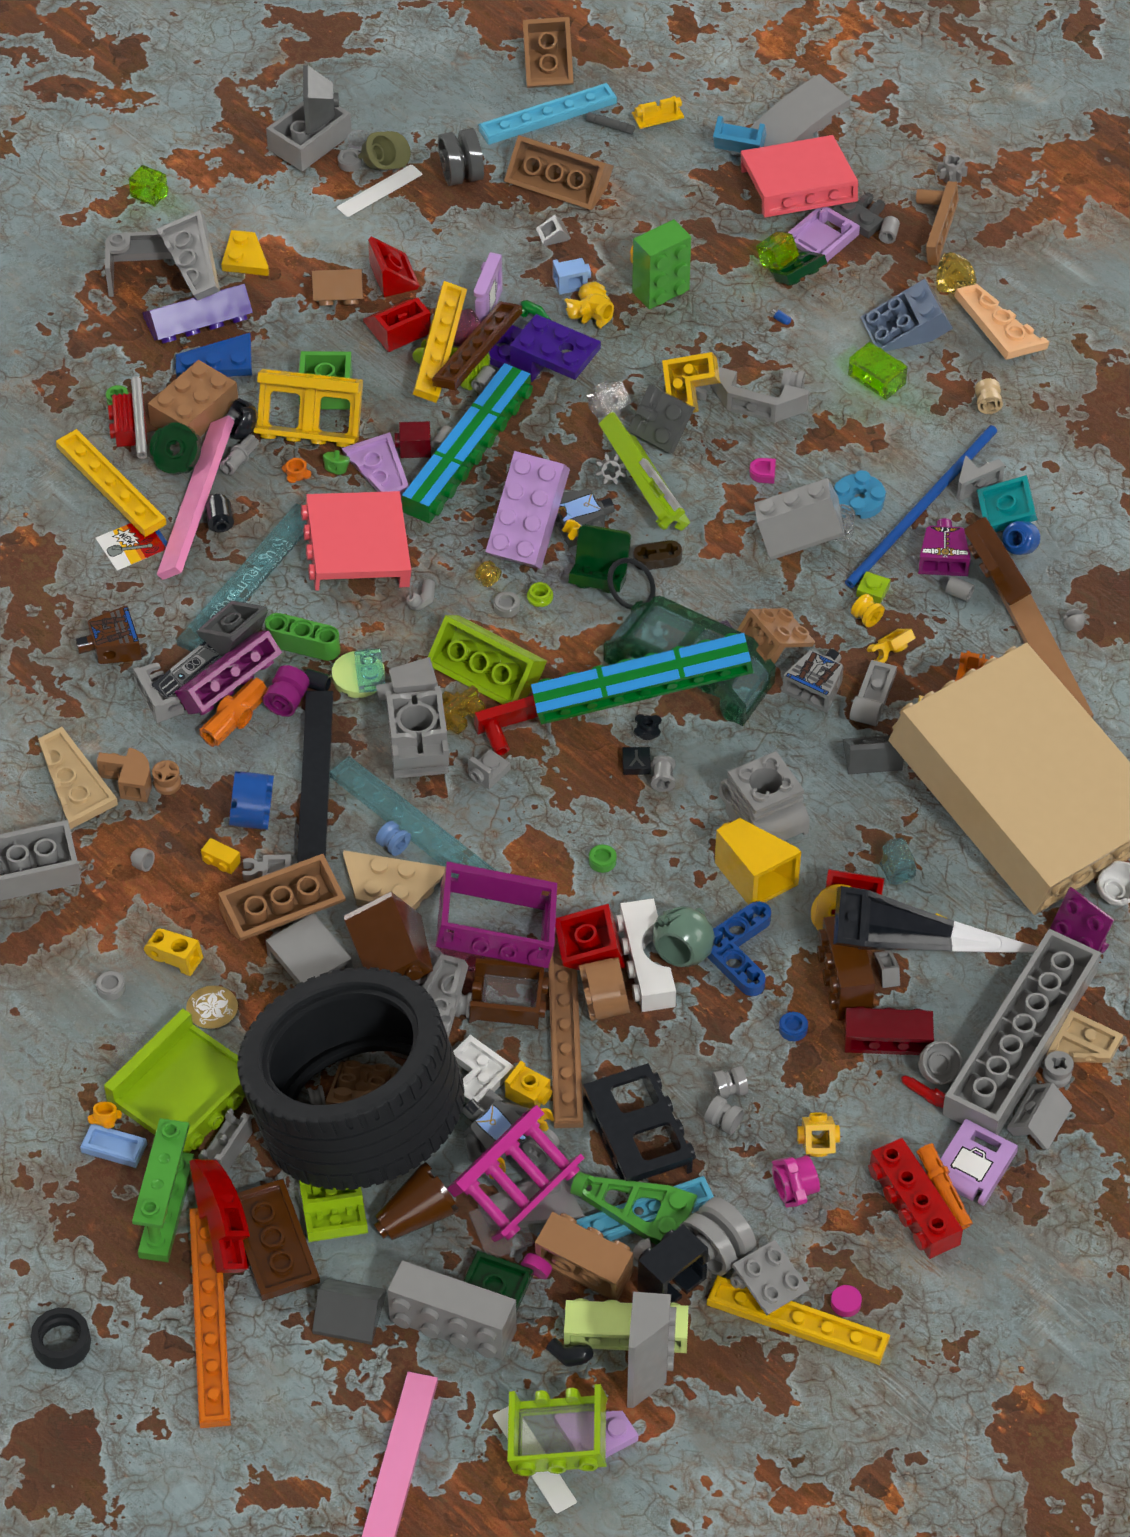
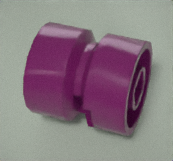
M290 665L279 667L272 680V685L268 687L263 697L264 705L276 715L283 717L292 716L310 684L309 678L302 670Z

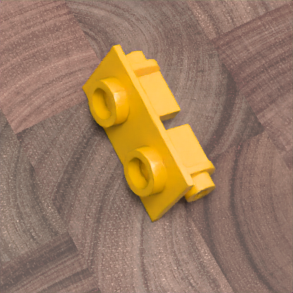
M676 96L660 100L659 106H657L655 101L639 104L638 107L634 108V112H632L640 129L684 118L679 108L682 106L681 98H676Z

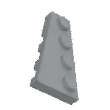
M201 210L157 228L194 297L197 300H201L219 292L220 288L203 212Z
M440 954L433 967V971L429 974L423 987L436 1003L449 1038L468 964L463 959ZM391 1052L394 1056L408 1058V1056L401 1053Z

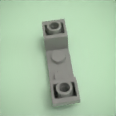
M718 367L720 383L711 384L712 389L728 411L775 423L808 410L810 391L785 384L780 397H772L736 387L737 372Z

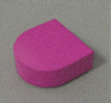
M758 458L753 460L749 469L751 479L758 483L774 484L776 459Z

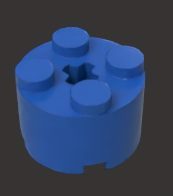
M235 771L229 826L268 830L274 775Z

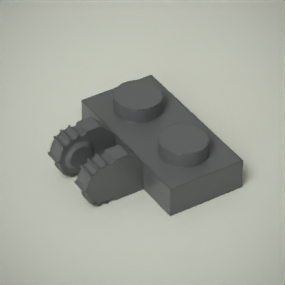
M867 192L861 196L858 203L851 202L835 205L832 210L860 226L859 234L869 239L881 229L883 218L878 215L883 211L885 203L879 199L868 210L867 207L871 205L874 197L873 194Z

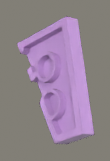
M390 432L342 448L343 455L350 458L352 465L377 492L400 491V496L402 497V494L409 487Z

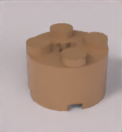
M618 957L579 965L591 1021L630 1013Z

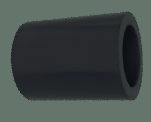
M309 668L305 671L310 682L308 688L317 691L329 690L332 682L331 675Z

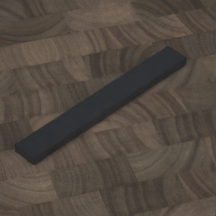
M306 691L297 863L320 854H324L326 858L333 691Z

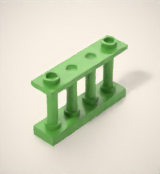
M159 1119L132 1219V1224L145 1226L138 1249V1256L141 1259L169 1262L191 1177L189 1161L195 1159L194 1154L183 1152L190 1126L189 1122Z

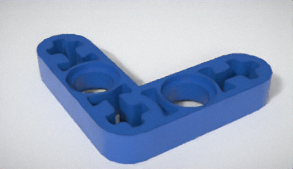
M760 901L749 904L713 929L715 945L711 954L707 957L738 989L748 996H757L765 988L766 978L764 972L739 948V946L770 925L771 908L766 903ZM733 926H740L745 931L740 935H735L729 929ZM730 959H738L742 964L737 968H732L726 962ZM748 978H749L751 981L758 980L757 984H755L754 982H750V983L748 984V983H747Z

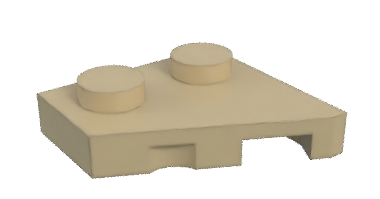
M1071 1010L1050 1046L1046 1057L1051 1052L1063 1051L1072 1057L1073 1062L1110 1063L1123 1040V1034Z

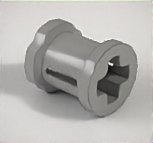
M665 755L654 757L651 762V767L654 770V776L651 778V787L659 792L672 790L675 787V779L673 777V770L676 767L675 759Z

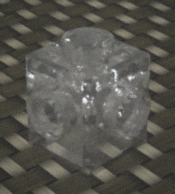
M622 380L609 383L603 381L593 386L594 391L586 395L589 401L588 406L597 418L606 417L610 412H615L618 416L621 414L620 409L632 403Z

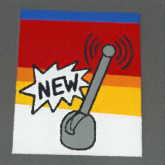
M132 523L96 537V540L117 571L164 551L168 544L159 529L145 537Z

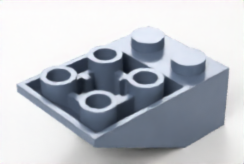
M925 279L861 316V320L878 353L931 342L953 329L936 294Z

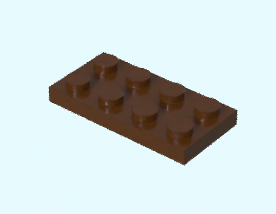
M284 1179L238 1192L237 1194L245 1213L250 1237L243 1240L245 1253L262 1301L319 1284L320 1277Z

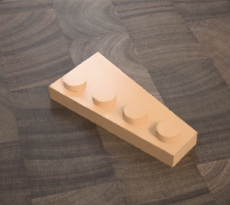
M978 284L956 289L954 297L1006 360L1048 349L1050 341L1045 337H1037L1031 326L1028 324L1022 325L1015 319L1016 314L1011 310L1002 309L998 306L999 301Z

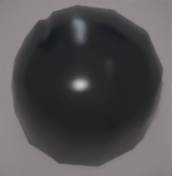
M241 398L235 399L227 413V416L229 415L234 420L230 436L234 439L242 440L253 433L254 428L257 426L258 412L250 402Z

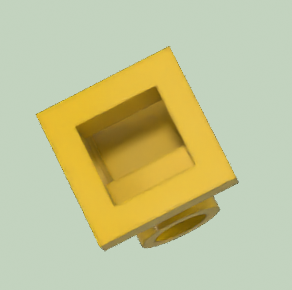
M523 1061L518 1063L505 1080V1097L526 1108H532L535 1105L540 1107L541 1104L545 1105L552 1095L550 1079L526 1067V1063Z

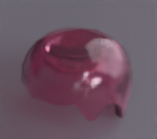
M468 308L461 311L453 345L461 346L481 323L474 310Z

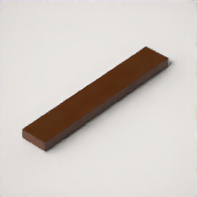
M499 301L432 378L433 386L456 391L520 317L522 306Z

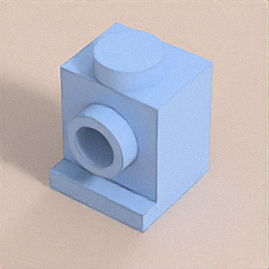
M583 258L558 262L557 259L553 260V280L559 295L579 291L583 284L588 283V278H591L590 266L588 263H584Z

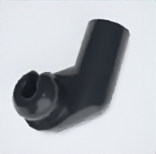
M557 1338L552 1339L546 1347V1350L566 1367L583 1365L591 1360L594 1354L592 1347L588 1344L566 1347Z

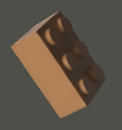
M197 360L148 403L150 424L159 429L172 422L182 423L191 427L201 437L208 431L210 423L224 417L235 399H238L237 382L202 361Z
M552 1212L535 1241L536 1255L549 1262L552 1270L610 1300L618 1301L634 1272L633 1252H631L630 1247L620 1241H614L613 1243L603 1238L604 1235L595 1228L588 1227L586 1229L576 1224L577 1221L565 1213L558 1215Z

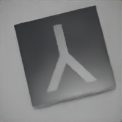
M622 747L623 775L651 774L650 747Z

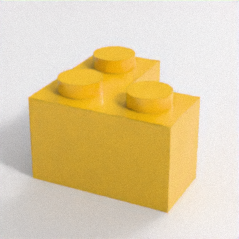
M709 352L662 360L666 393L695 407L693 413L699 412L696 387L720 383L716 356Z

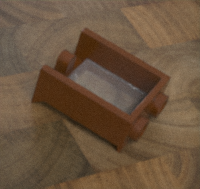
M476 958L469 1023L481 1020L535 1026V1029H538L539 1018H545L547 1001L541 1000L542 994H548L549 977H544V968L517 962Z

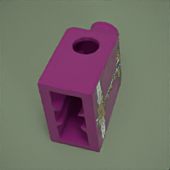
M942 518L937 521V526H928L926 528L920 553L918 574L968 577L970 552L967 547L965 531L962 527H952L950 519Z

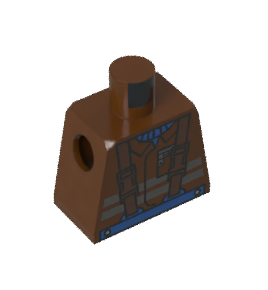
M128 606L120 607L88 621L90 635L75 638L79 654L95 651L99 664L142 660L140 643Z

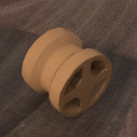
M163 760L154 765L152 777L155 790L163 795L176 793L181 787L178 765L170 760Z

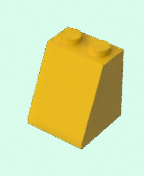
M741 818L731 823H724L716 830L715 864L748 905L758 901L765 903L799 885L801 851L799 848Z

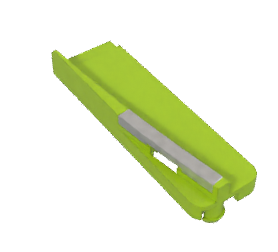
M610 412L599 425L658 517L656 520L658 526L666 530L673 521H677L678 523L675 525V528L683 531L690 524L684 509L669 490L636 436L629 434L615 412Z

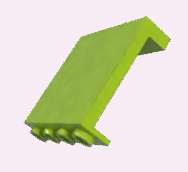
M182 1008L104 1084L106 1099L154 1135L156 1134L160 1118L189 1122L190 1126L183 1152L190 1153L202 1144L204 1137L212 1129L216 1130L222 1124L227 1111L230 1108L236 1110L245 1097L238 1076V1055L193 1025L192 1015Z

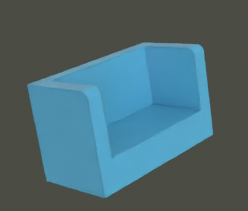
M718 116L713 134L714 146L717 149L740 153L742 150L764 147L767 135L766 127L762 123H760L759 129L725 124L723 116Z

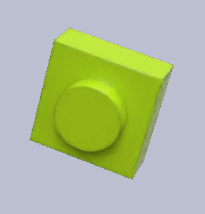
M866 571L857 588L856 597L869 594L873 597L875 603L881 604L890 587L891 579Z

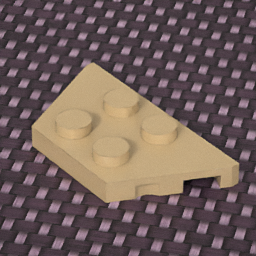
M345 850L343 852L344 864H346L357 906H364L389 892H393L416 910L420 903L434 892V887L442 880L445 870L444 866Z

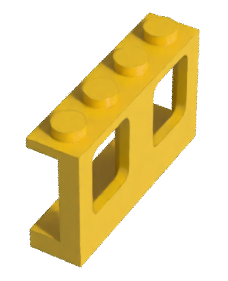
M262 369L258 372L257 382L260 383L257 426L254 428V433L261 434V438L275 439L276 436H285L287 441L299 442L303 438L311 439L313 444H326V441L336 442V446L339 447L350 446L359 440L362 379ZM273 391L296 393L300 396L298 427L291 428L270 424V404ZM322 397L342 398L350 401L349 429L347 433L327 432L320 429Z

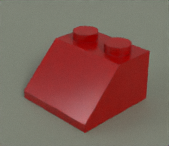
M609 904L556 918L555 928L564 967L580 970L579 965L618 957L621 969L625 968L617 924Z

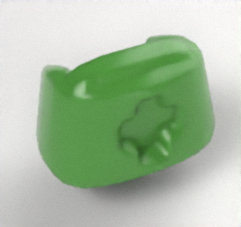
M339 450L326 452L323 455L324 468L333 474H344L348 469L350 458L340 455Z

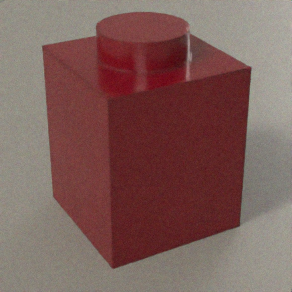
M430 421L399 422V433H394L395 448H400V458H431Z

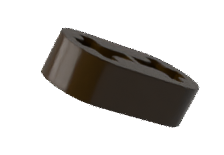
M673 540L638 545L633 551V559L643 563L649 570L673 567L682 560V546Z

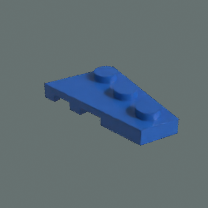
M251 333L176 354V377L178 378L197 360L202 361L227 377L251 376Z

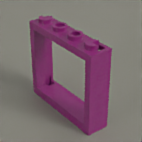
M447 861L441 882L435 947L548 968L555 944L557 883ZM451 873L459 874L458 878L451 877ZM542 890L550 892L548 896L541 895ZM451 892L543 910L541 940L448 923Z

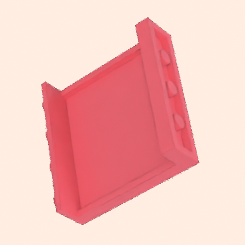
M833 135L741 151V172H748L762 199V214L764 218L858 201V180Z
M400 491L306 494V505H301L302 521L306 520L307 522L303 528L304 540H309V544H306V558L312 562V564H309L308 572L309 580H314L315 591H319L320 580L398 577L399 588L410 587L411 564Z

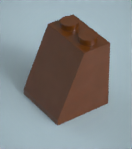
M389 892L344 916V921L363 967L370 969V967L379 968V970L387 969L391 973L394 971L402 974V976L405 975L411 978L412 981L419 980L422 976L433 971L422 915L393 892Z

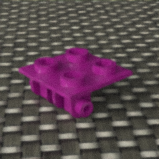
M1069 887L1050 929L1104 953L1109 946L1106 943V936L1114 919L1074 888Z

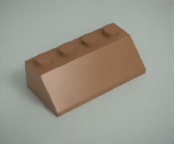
M518 135L504 182L593 210L607 189L614 165Z
M324 854L218 893L220 912L230 932L240 941L346 901Z

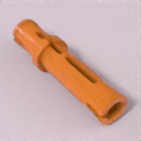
M933 1143L921 1147L916 1153L922 1161L929 1179L962 1229H967L973 1222L948 1175L950 1173L948 1167L943 1165Z

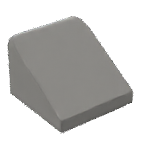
M556 215L536 227L544 246L571 239L564 223Z

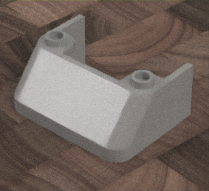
M158 231L114 233L107 237L105 241V272L109 297H114V262L174 259Z

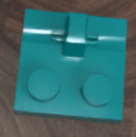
M1027 475L977 489L982 517L988 519L995 532L1005 530L1010 523L1016 521L1033 522L1038 520Z

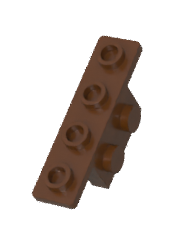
M986 517L964 528L965 534L971 542L967 546L975 560L980 557L983 563L979 564V567L986 578L990 576L993 578L1008 605H1012L1032 593Z

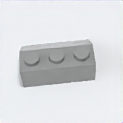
M828 478L754 503L757 523L771 560L845 536L839 498Z

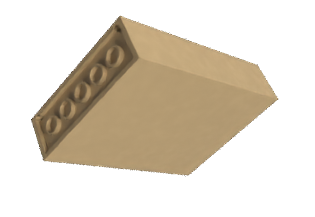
M1028 643L1018 648L1016 646L1009 648L998 659L995 657L989 659L983 667L977 670L975 668L969 670L956 682L951 680L936 693L931 691L916 704L909 703L901 709L900 717L893 725V732L888 741L1033 915L1063 899L1069 887L1078 890L1097 879L1101 871L1110 866L1114 861L1125 862L1130 859V762Z

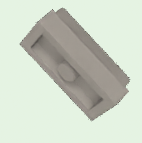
M1053 1082L1032 1085L1007 1129L1013 1136L1031 1135L1042 1149H1049L1072 1109V1105Z

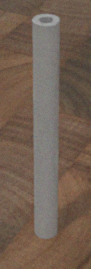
M133 377L131 379L136 451L137 457L143 459L147 457L142 383L141 378Z

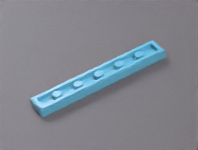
M605 83L480 123L478 128L487 144L490 145L617 104V97L609 85Z
M704 1176L673 1186L697 1195V1202L693 1212L699 1211V1208L704 1203L714 1197ZM640 1198L636 1200L632 1210L634 1213L636 1207H642L644 1210L643 1214L636 1216L646 1222H653L661 1203L656 1199ZM626 1203L617 1205L615 1207L623 1209ZM601 1211L576 1220V1224L586 1229L588 1227L597 1229L604 1235L603 1238L609 1241L634 1233L628 1227Z

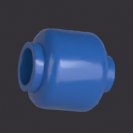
M1016 521L1010 523L1005 528L1002 541L1008 552L1014 555H1027L1038 548L1041 536L1038 528L1029 521Z

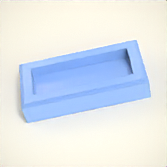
M91 1124L80 1149L81 1153L136 1168L147 1146L146 1138Z

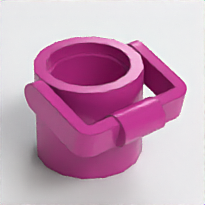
M805 1155L796 1159L793 1157L781 1158L772 1161L774 1184L786 1208L807 1203L808 1195L820 1191L818 1174L809 1156Z

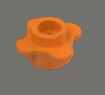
M292 458L282 466V471L287 474V481L289 483H295L296 481L311 477V471L307 470L306 461L301 458Z

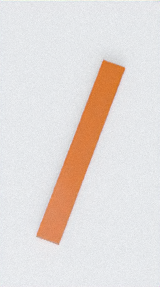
M189 1208L200 1428L231 1426L223 1273H217L208 1220L199 1218L198 1208Z

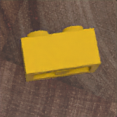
M212 838L201 849L202 860L208 865L217 867L222 872L232 874L241 863L239 851Z

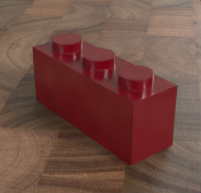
M846 1008L844 1023L845 1053L920 1055L926 1045L934 1042L933 1011L923 1009Z

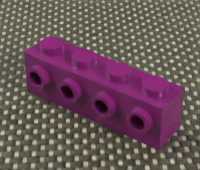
M269 631L253 633L175 691V694L189 715L198 713L204 715L214 708L216 702L222 700L227 695L231 696L236 687L246 684L251 678L253 679L256 672L271 666L274 663L273 660L282 654V651Z

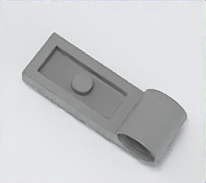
M871 660L859 694L854 698L850 720L877 726L896 676L897 666Z

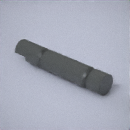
M588 112L586 117L588 122H595V124L615 130L619 129V131L633 134L635 130L634 125L602 115H596L595 113Z

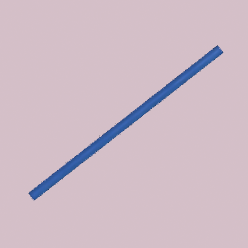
M990 425L846 579L845 584L849 588H853L863 578L865 572H868L961 472L965 456L972 460L997 433L995 426Z

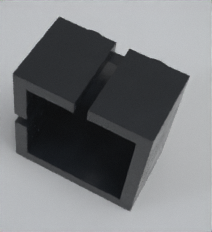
M684 1224L675 1231L670 1230L663 1236L659 1244L654 1248H647L638 1259L637 1290L644 1293L671 1294V1303H677L682 1299V1294L669 1282L672 1280L684 1293L688 1294L707 1279L708 1247Z

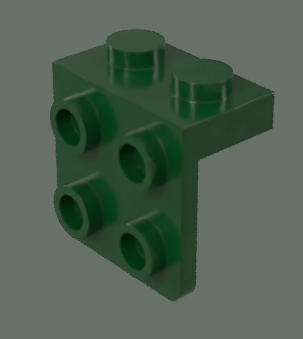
M582 524L578 532L575 564L569 573L568 583L575 584L583 589L592 587L601 589L605 593H611L607 582L609 568L618 559L629 558L631 534L626 531ZM628 563L620 564L614 571L613 585L616 592L620 593L626 581Z

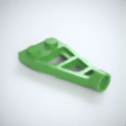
M580 1171L575 1175L570 1194L581 1197L582 1200L628 1227V1229L642 1238H650L651 1242L659 1244L663 1236L670 1230L675 1231L678 1229L680 1224L692 1214L697 1202L696 1194L670 1185L594 1177ZM588 1186L592 1187L590 1191H587ZM609 1190L629 1194L623 1209H619L605 1201ZM648 1198L656 1199L661 1203L653 1222H646L633 1213L632 1209L636 1200Z

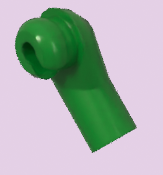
M529 300L521 301L522 314L520 316L527 317L529 313L533 316L538 314L551 320L543 307Z

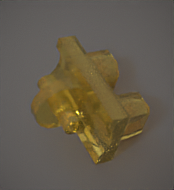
M473 685L461 694L456 692L452 695L447 691L442 693L447 731L451 730L459 735L468 726L467 719L465 718L468 714L475 719V712L485 710V704L478 698V689Z

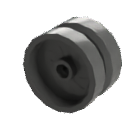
M473 128L460 130L458 138L453 132L439 134V157L448 186L462 184L464 176L469 182L483 180V156L476 131Z

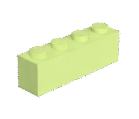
M583 1298L566 1300L564 1345L569 1347L588 1344L592 1349L628 1350L632 1303H620L617 1300H606L604 1302L589 1301ZM671 1303L670 1307H676L674 1353H687L689 1306Z

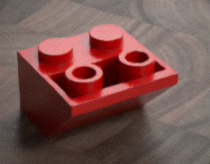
M417 297L402 301L363 318V322L387 352H391L427 336L431 326V314Z

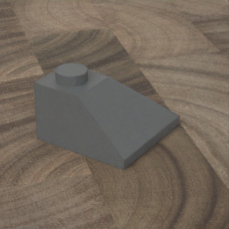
M303 65L306 134H312L335 117L334 107H339V93H334L333 82L310 66Z

